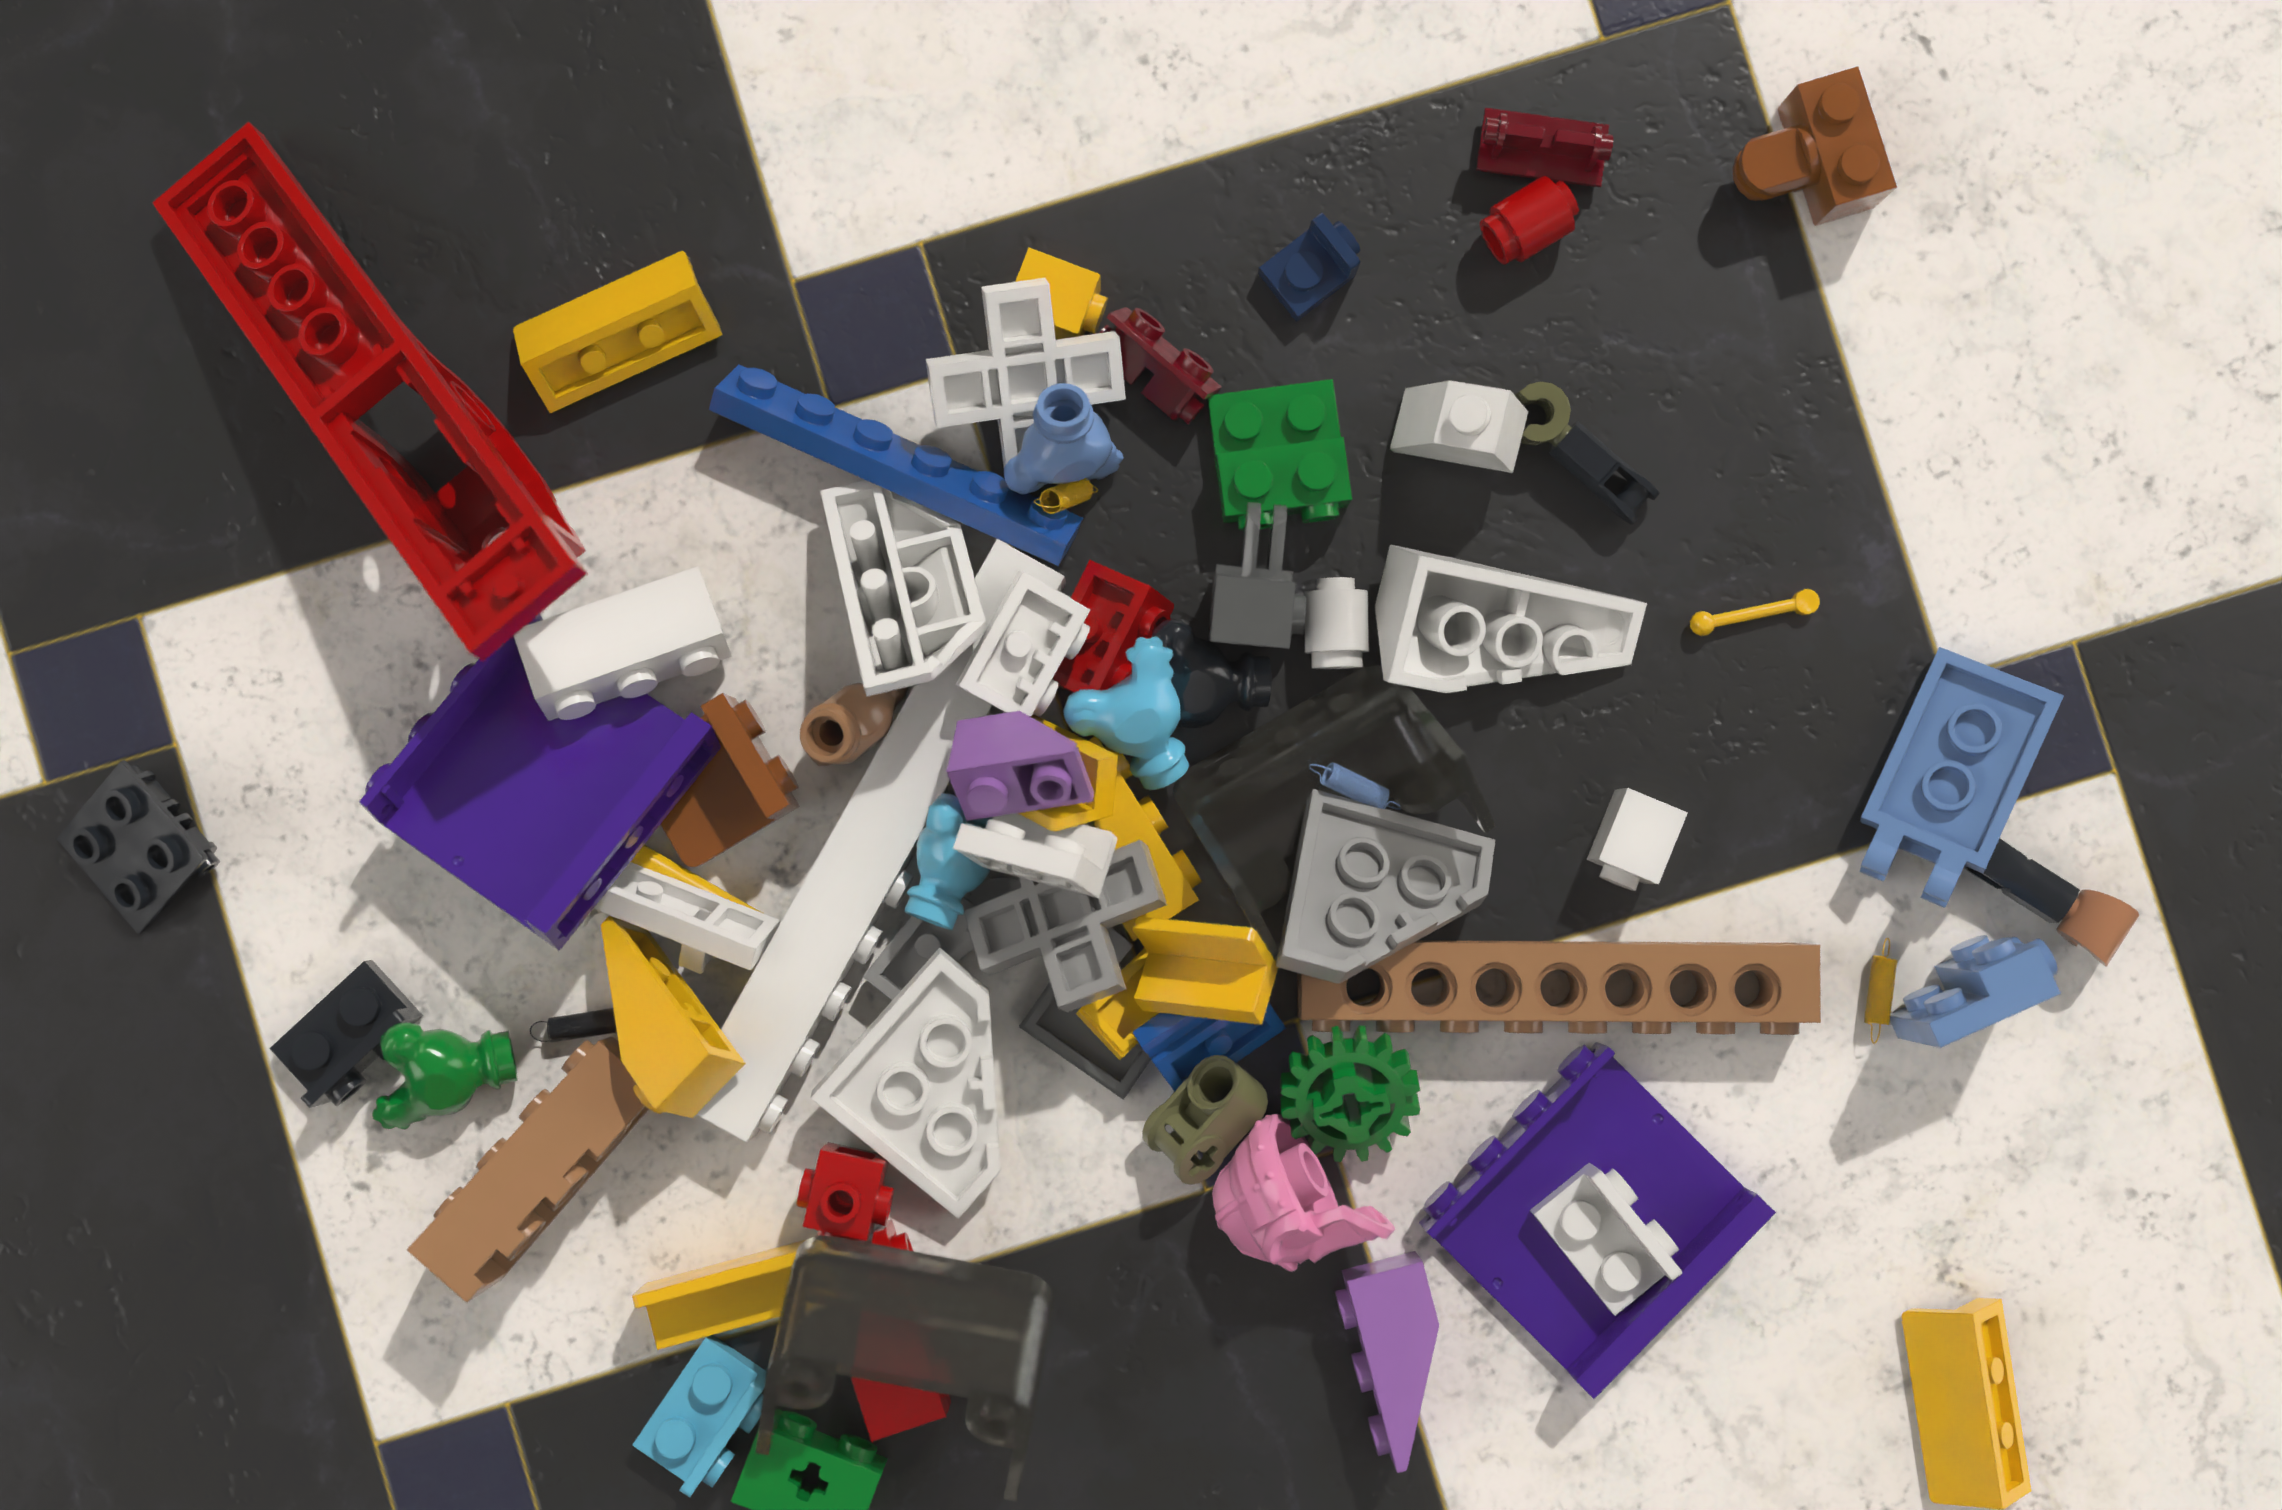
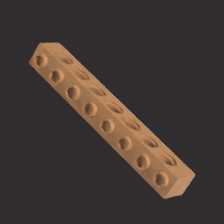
M1417 940L1368 967L1378 975L1380 989L1372 1001L1364 1004L1354 1003L1349 998L1346 989L1348 979L1337 984L1297 973V1016L1301 1020H1312V1031L1331 1032V1028L1334 1026H1339L1342 1032H1350L1351 1020H1376L1377 1032L1391 1033L1415 1032V1021H1440V1032L1477 1033L1479 1032V1021H1504V1032L1543 1033V1021H1568V1032L1581 1034L1607 1033V1022H1632V1033L1670 1034L1671 1022H1696V1033L1735 1034V1022L1760 1023L1761 1034L1797 1035L1800 1034V1023H1821L1820 945L1809 943ZM1433 968L1442 977L1443 991L1436 1001L1430 1004H1419L1414 999L1411 991L1413 978L1418 972ZM1498 969L1506 979V992L1498 1002L1489 1005L1483 1004L1476 993L1477 980L1485 971ZM1561 969L1569 979L1570 990L1562 1002L1549 1005L1542 997L1541 982L1550 971ZM1625 970L1632 978L1633 992L1626 1002L1620 1005H1613L1606 996V982L1614 972ZM1688 970L1696 980L1697 989L1690 1002L1679 1006L1671 997L1670 984L1675 975L1681 971ZM1752 971L1759 980L1760 991L1757 998L1751 1004L1743 1006L1736 998L1735 984L1743 973Z

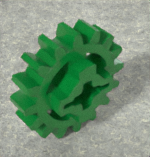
M1359 1025L1354 1032L1353 1038H1344L1339 1026H1334L1331 1028L1330 1042L1323 1044L1320 1039L1311 1035L1307 1037L1309 1053L1307 1056L1293 1051L1289 1055L1290 1072L1281 1073L1280 1076L1281 1094L1283 1095L1280 1097L1282 1117L1290 1119L1291 1135L1294 1139L1308 1135L1309 1148L1314 1154L1320 1152L1327 1145L1333 1148L1335 1162L1342 1161L1346 1150H1356V1154L1361 1162L1368 1161V1147L1376 1144L1381 1150L1388 1153L1392 1151L1390 1138L1392 1132L1406 1137L1411 1133L1408 1116H1415L1420 1113L1417 1094L1420 1091L1417 1070H1410V1058L1406 1049L1392 1053L1390 1035L1384 1033L1373 1043L1367 1040L1365 1026Z

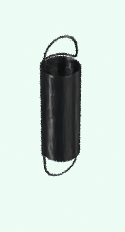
M613 1008L551 1017L547 1022H535L530 1028V1034L535 1040L540 1042L550 1041L551 1043L617 1032ZM539 1022L547 1023L549 1040L542 1041L533 1037L531 1033L532 1027Z

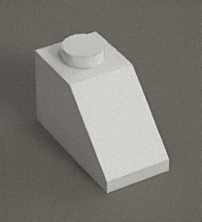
M1450 380L1405 388L1390 449L1396 453L1513 473L1528 411L1511 390Z

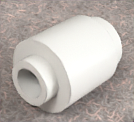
M1333 577L1316 579L1317 590L1304 592V596H1306L1304 623L1305 653H1311L1312 669L1362 668V652H1369L1368 591L1355 589V578Z

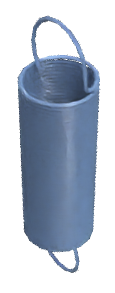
M1334 762L1330 763L1327 767L1317 764L1309 765L1312 771L1320 775V783L1342 795L1381 809L1386 807L1402 809L1394 801L1387 803L1390 793L1389 789ZM1314 765L1325 768L1322 777V782L1321 774L1313 770L1310 766ZM1392 802L1400 806V808H1395L1389 806L1388 804Z

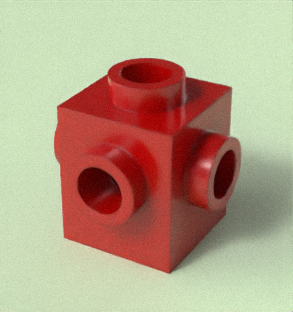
M831 1142L825 1144L820 1149L816 1170L806 1168L800 1183L796 1206L806 1209L803 1227L818 1230V1240L836 1246L854 1247L856 1239L867 1241L874 1231L875 1224L886 1226L890 1214L895 1188L884 1186L889 1162L876 1152ZM841 1190L849 1193L853 1199V1204L844 1202L840 1198L838 1191Z

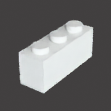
M699 566L526 625L514 635L534 698L548 721L556 718L563 720L580 718L592 712L596 704L618 696L634 698L645 695L654 690L658 682L681 674L697 676L707 673L717 667L719 661L732 657Z

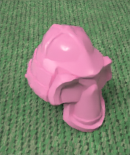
M1281 1114L1266 1115L1263 1119L1255 1122V1126L1238 1146L1231 1161L1220 1171L1213 1187L1212 1196L1217 1227L1228 1235L1237 1249L1244 1255L1270 1262L1273 1265L1277 1264L1291 1272L1297 1269L1298 1263L1301 1264L1308 1259L1316 1263L1333 1251L1366 1241H1374L1378 1237L1387 1239L1395 1230L1394 1225L1372 1206H1364L1357 1209H1352L1346 1205L1338 1207L1331 1184L1318 1158L1309 1148L1306 1138L1294 1139L1291 1135L1290 1121L1287 1118H1283Z

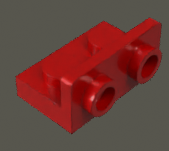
M1089 560L1071 599L1090 609L1083 622L1090 626V630L1077 655L1072 660L1064 657L1052 679L1058 682V687L1071 693L1083 689L1108 690L1132 674V663L1127 659L1126 651L1135 645L1137 638H1152L1153 629L1163 621L1171 619L1170 615L1174 609V604L1153 587Z

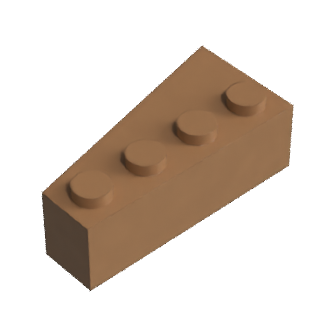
M613 1036L599 1040L595 1045L586 1040L571 1054L561 1068L567 1074L566 1077L551 1093L547 1089H543L525 1107L519 1116V1119L523 1121L521 1126L508 1140L501 1138L485 1153L476 1165V1168L479 1169L476 1175L464 1188H457L440 1205L433 1215L435 1219L407 1249L412 1256L466 1303L506 1276L649 1110L634 1093L633 1087L636 1082L621 1062L619 1042Z

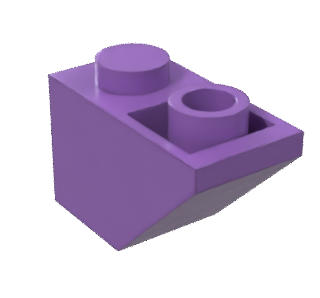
M1021 711L957 721L947 774L967 821L1093 802L1094 791L1077 744Z

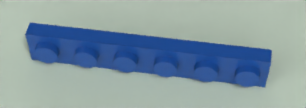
M739 364L714 388L709 406L710 411L1059 566L1075 540L1083 520L1082 517L1067 511V509L1055 514H1049L1041 506L1034 503V500L1040 499V497H1035L1029 493L1022 495L1010 490L1005 479L1000 475L988 471H977L952 460L945 451L937 447L919 445L894 434L887 425L879 421L863 420L840 410L823 396L810 393L805 394L784 385L765 370L746 368Z

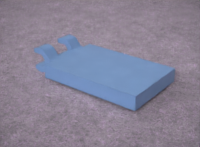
M1939 647L1861 816V823L1876 828L1877 831L1862 861L1859 872L1884 882L1898 849L1909 852L1935 863L1920 898L1945 908L1964 866L1984 873L2064 695Z

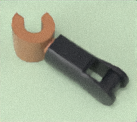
M2000 838L1984 873L1964 866L1969 873L1994 888L2001 889L2004 895L2047 922H2060L2056 931L2073 946L2077 947L2078 944L2082 946L2105 967L2108 966L2139 917L2137 910L2113 896L2094 890L2080 891L2079 888L2033 859H2028L2024 854Z

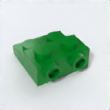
M1333 379L1215 394L1207 398L1223 523L1238 522L1239 531H1244L1248 502L1261 503L1260 530L1270 528L1274 504L1287 505V515L1301 513L1303 523L1322 522L1340 517L1339 508L1349 506L1352 501L1344 437H1341Z

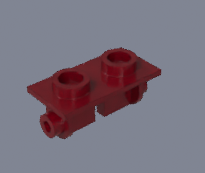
M1485 107L1476 171L1533 179L1547 176L1555 182L1563 181L1569 184L1600 188L1602 185L1605 160L1609 161L1612 152L1613 135L1608 134V124Z
M1125 307L1110 312L1106 317L1117 328L1114 330L1107 324L1099 333L1115 331L1120 337L1124 379L1132 385L1143 371L1148 368L1155 375L1141 393L1174 422L1180 418L1189 425L1204 407L1196 397L1199 395L1206 399L1219 392L1222 388L1221 385L1210 377L1214 372L1212 367L1202 357L1187 348H1184L1181 352L1162 337L1165 332L1164 327L1153 316L1140 308H1135L1131 311Z

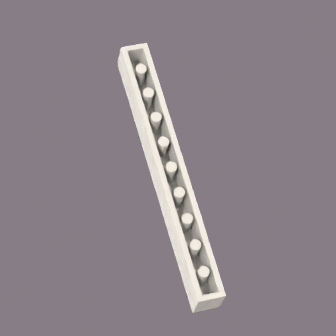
M997 539L975 577L987 627L1018 571L1026 572L1062 593L1066 585L1065 576ZM983 634L932 681L914 685L721 1028L724 1035L746 1064L696 1115L746 1143L757 1136L760 1129L770 1134L777 1124L789 1101L780 1096V1093L791 1073L801 1078L806 1072L820 1046V1043L811 1039L823 1016L831 1021L836 1018L852 987L843 983L855 960L863 965L866 964L883 934V931L874 927L886 904L896 909L908 891L914 875L907 872L906 869L917 851L920 832L927 826L928 807L942 793L949 794L950 792L956 796L947 774V767L957 721L1006 713L956 685Z

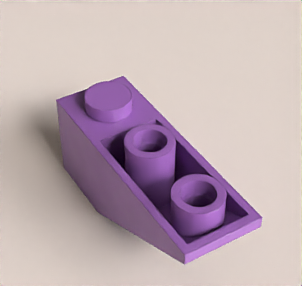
M1416 1251L1341 1270L1346 1288L1335 1291L1345 1330L1356 1327L1362 1351L1351 1354L1360 1390L1362 1393L1373 1390L1379 1414L1368 1417V1422L1377 1454L1381 1456L1389 1453L1397 1473L1407 1471L1439 1330V1321L1424 1264Z

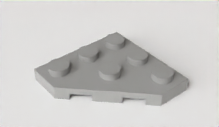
M1313 789L1306 801L1275 967L1340 984L1479 907L1489 892L1495 840Z

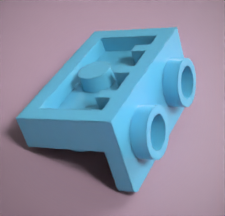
M716 1336L705 1337L632 1446L685 1481L679 1491L689 1498L701 1481L713 1488L735 1455L725 1446L736 1429L740 1427L749 1434L772 1401L763 1395L762 1391L773 1375Z

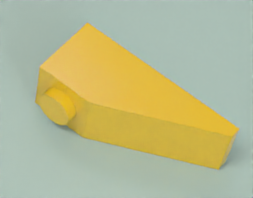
M608 916L601 924L621 1062L636 1082L633 1087L634 1093L648 1109L657 1114L667 1112L693 1118L746 1063L650 932L624 920Z

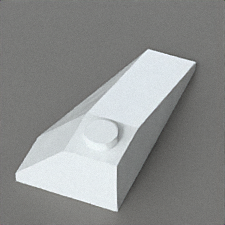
M1390 545L1375 604L1383 680L1426 690L1452 693L1467 690V687L1495 682L1503 685L1522 682V678L1553 673L1568 675L1631 665L1647 603L1447 556Z

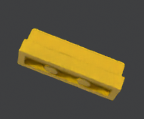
M685 251L677 252L520 323L513 328L520 364L550 413L722 336L719 323L697 283L692 265Z
M817 1237L648 1282L632 1295L635 1309L646 1306L656 1347L659 1350L843 1300L847 1296L835 1246L822 1242Z
M1976 1298L1955 1310L1911 1308L1904 1311L1901 1317L1930 1500L1936 1504L2004 1510L2030 1493L2031 1484L2002 1299Z

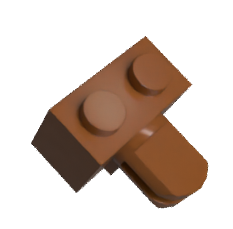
M1858 66L1797 84L1777 108L1783 129L1751 138L1735 157L1732 168L1733 180L1737 188L1750 200L1763 201L1790 192L1795 193L1803 190L1814 226L1873 209L1897 188Z

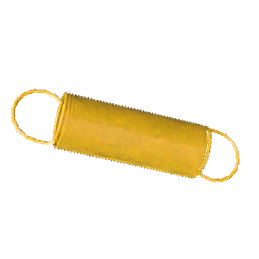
M1087 478L1046 489L1041 493L1040 499H1035L1034 503L1041 506L1045 512L1055 514L1089 500L1092 494L1097 491L1093 492V487H1096Z
M1888 937L1883 944L1882 956H1872L1864 1023L1871 1025V1041L1873 1044L1878 1041L1881 1024L1890 1025L1898 960L1886 958L1890 952V940ZM1888 939V954L1884 956V946ZM1871 1023L1879 1024V1033L1875 1042L1872 1040L1873 1026Z

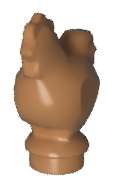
M855 683L843 687L824 703L811 709L804 718L800 728V741L803 749L818 766H829L833 763H854L886 737L893 721L894 710L905 697L910 686L871 696L866 695L863 683Z

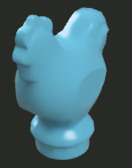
M1139 637L1136 639L1135 645L1126 651V657L1132 663V674L1108 690L1083 689L1069 695L1063 710L1065 721L1075 733L1084 737L1094 735L1114 752L1133 756L1130 763V772L1134 777L1139 778L1143 787L1148 790L1160 789L1174 783L1189 768V763L1184 755L1185 745L1174 737L1169 738L1180 720V701L1171 682L1174 670L1170 666L1169 661L1173 656V650L1163 647V642L1158 637L1150 639Z
M942 793L936 798L933 804L928 807L927 826L919 835L917 865L921 879L919 885L912 886L906 893L910 897L904 910L905 913L930 924L953 930L958 915L964 914V906L961 903V899L966 893L982 884L991 870L981 867L953 849L961 823L985 829L988 820H992L993 817L967 821L956 796Z

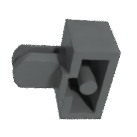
M1248 502L1241 566L1215 564L1208 637L1212 642L1290 649L1291 634L1303 635L1306 596L1295 594L1296 582L1292 581L1293 571L1282 570L1287 505H1273L1266 568H1256L1261 503Z

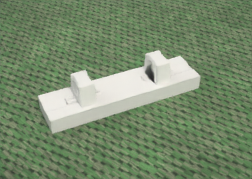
M630 862L580 926L586 927L588 921L600 912L614 916L682 943L678 965L702 974L705 966L716 957L751 970L768 947L779 927L780 920Z

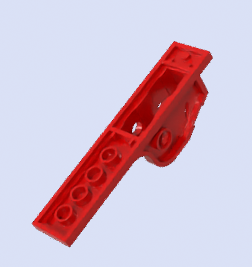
M247 122L152 202L470 654L482 661L487 659L588 574L577 559L586 551L561 512L548 484L515 439L486 404L455 373L441 363L406 327L265 136L250 122ZM403 381L422 396L437 417L434 423L464 464L467 465L464 470L436 493L391 444L359 420L362 415ZM500 532H503L501 535H499L495 540H493V541L488 545V543L490 542V540H491L495 535H497V534L500 533Z

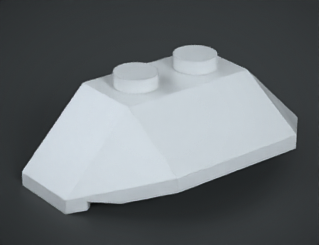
M867 480L821 490V497L866 695L871 696L932 681L988 629L960 523Z

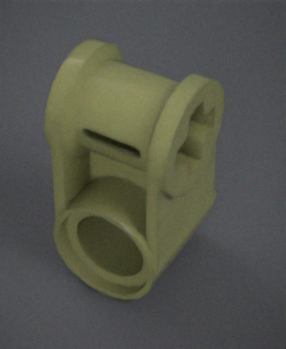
M1222 1055L1207 1057L1195 1066L1191 1074L1168 1100L1151 1113L1143 1127L1142 1138L1151 1150L1163 1152L1174 1163V1173L1183 1183L1188 1185L1198 1184L1208 1179L1217 1171L1228 1153L1255 1126V1122L1262 1119L1268 1104L1267 1093L1256 1079L1233 1060ZM1170 1125L1174 1131L1169 1134L1165 1126ZM1198 1150L1203 1154L1202 1159L1195 1155Z

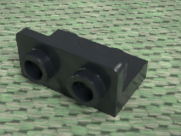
M373 960L363 961L269 1049L308 1090L301 1097V1100L309 1108L326 1104L330 1101L335 1106H338L354 1095L365 1084L367 1080L361 1073L378 1057L383 1062H386L380 1045L381 1036L393 1025L404 1022L415 1024L423 1015Z

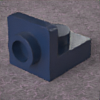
M1321 212L1311 220L1307 231L1260 266L1258 274L1297 322L1356 276L1361 263L1357 256L1360 252V247L1353 234L1343 223L1337 221L1332 225Z

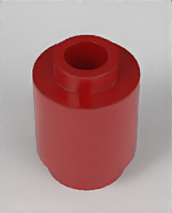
M1542 176L1490 207V215L1480 221V229L1487 246L1500 263L1506 265L1514 259L1518 262H1523L1575 230L1573 216L1579 213V207L1573 193L1563 181L1554 183L1547 176Z

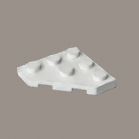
M939 948L811 1092V1099L958 1219L1001 1172L989 989Z

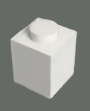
M1630 788L1617 789L1613 793L1587 860L1603 866L1599 877L1626 889L1636 891L1639 882L1659 884L1687 812Z

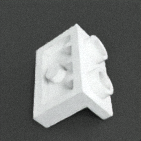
M1018 571L990 621L988 629L984 632L957 680L956 685L1006 713L1021 711L1030 717L1033 713L1041 716L1050 705L1057 691L1058 682L1052 678L1063 658L1066 657L1072 660L1088 636L1090 626L1083 622L1090 609L1026 572Z
M1014 813L993 817L992 820H988L985 829L961 823L953 849L981 867L1099 898L1117 844V837L1110 831L1083 824L1059 831H1050L1024 816Z
M1588 1163L1533 1207L1530 1212L1610 1312L1616 1316L1662 1277L1667 1276L1673 1281L1683 1273L1671 1258V1256L1679 1251V1248L1654 1219L1645 1226L1630 1207L1638 1200V1197L1615 1169H1611L1608 1173L1604 1174L1600 1169Z

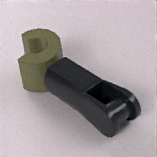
M1536 382L1527 385L1515 394L1523 406L1538 404L1545 410L1546 420L1543 425L1531 424L1524 428L1521 442L1523 444L1538 445L1549 441L1553 445L1549 454L1625 522L1633 525L1638 519L1635 512L1648 498L1655 500L1659 496V491L1651 482L1618 457L1579 421H1576L1571 427L1568 425L1571 408L1568 397L1561 388L1548 382ZM1615 471L1628 481L1617 496L1604 486V483Z

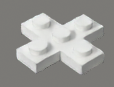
M1046 278L981 287L989 350L925 359L933 418L936 427L943 428L998 419L1004 467L1011 458L1020 453L1024 433L1034 423L1033 411L1040 394L1049 386L1059 383L1075 385L1087 394L1091 405L1126 399L1120 337L1115 331L1056 340L1050 285Z

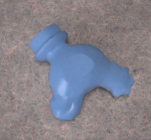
M1059 383L1049 386L1040 394L1033 411L1034 423L1024 433L1020 453L1011 458L1005 465L1004 477L1010 490L1023 495L1035 492L1047 483L1064 484L1084 478L1088 480L1103 479L1119 469V464L1124 457L1111 441L1109 432L1102 419L1093 412V407L1089 402L1087 394L1075 385Z

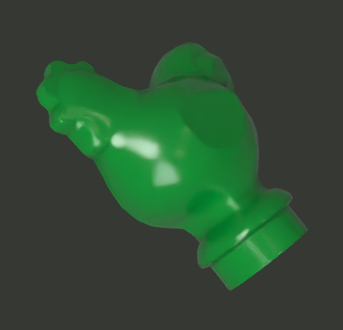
M407 1022L393 1025L381 1036L382 1055L390 1066L398 1070L405 1077V1081L389 1096L385 1095L377 1098L376 1108L372 1112V1117L380 1122L384 1129L398 1127L405 1130L409 1128L410 1124L423 1121L426 1117L451 1115L463 1110L470 1103L475 1090L483 1084H489L490 1087L498 1090L501 1089V1084L518 1081L509 1030L493 1034L490 1030H487L481 1035L479 1041L470 1042L461 1035L448 1030L424 1031L420 1025Z

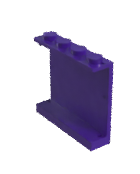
M539 614L529 624L543 620L541 615ZM513 636L484 661L478 659L475 664L470 663L458 672L451 684L450 694L434 713H427L416 722L409 733L408 744L391 764H384L373 773L366 785V794L359 803L383 827L560 951L720 750L721 745L713 727L691 712L686 719H683L648 694L634 698L618 696L596 704L592 712L580 718L571 720L556 718L548 721L534 698Z
M1595 1042L1590 1048L1585 1044L1577 1047L1562 1061L1557 1069V1072L1562 1077L1545 1094L1540 1090H1536L1517 1107L1512 1115L1517 1123L1500 1140L1493 1135L1486 1139L1472 1153L1467 1161L1472 1169L1455 1186L1449 1181L1441 1185L1424 1203L1423 1210L1427 1215L1419 1222L1423 1229L1505 1308L1593 1399L1616 1378L1776 1213L1758 1194L1745 1188L1613 1057L1615 1052L1609 1046ZM1588 1163L1600 1169L1604 1174L1608 1173L1611 1169H1615L1638 1197V1200L1630 1207L1645 1226L1654 1219L1679 1248V1251L1671 1256V1258L1683 1273L1673 1281L1667 1276L1662 1277L1616 1316L1610 1312L1530 1212L1533 1207Z

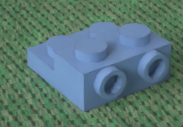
M1987 935L1971 938L1950 949L1953 958L1934 966L1945 990H1942L1940 985H1931L1908 994L1903 998L1906 1007L1891 1013L1890 1022L1899 1039L1938 1048L1944 1047L2060 995L2061 992L2053 977L2058 973L2057 963L2051 950L2041 939H2035L2023 944L2017 937H2005L1994 941H1989Z

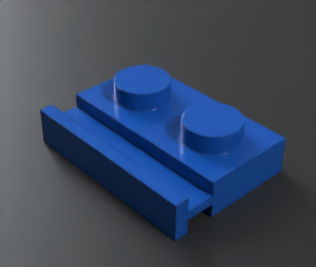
M1268 1001L1262 1025L1159 1013L1132 1033L1175 1092L1191 1074L1195 1066L1203 1059L1213 1055H1222L1237 1063L1286 1029V1027Z

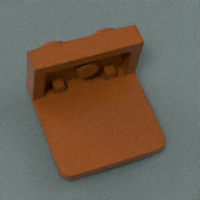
M721 693L700 706L705 714L700 718L713 727L721 748L660 824L682 862L689 867H699L800 807L792 794V791L799 788L792 772L780 755L774 758L770 757L759 736L766 733V730L755 710L746 699L738 703L736 698L725 693Z

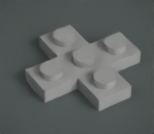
M1138 840L1114 850L1099 898L1019 877L1021 888L964 911L982 972L993 975L1042 955L1059 1009L1069 1012L1126 990L1108 928L1164 907L1167 903L1149 847L1143 841Z

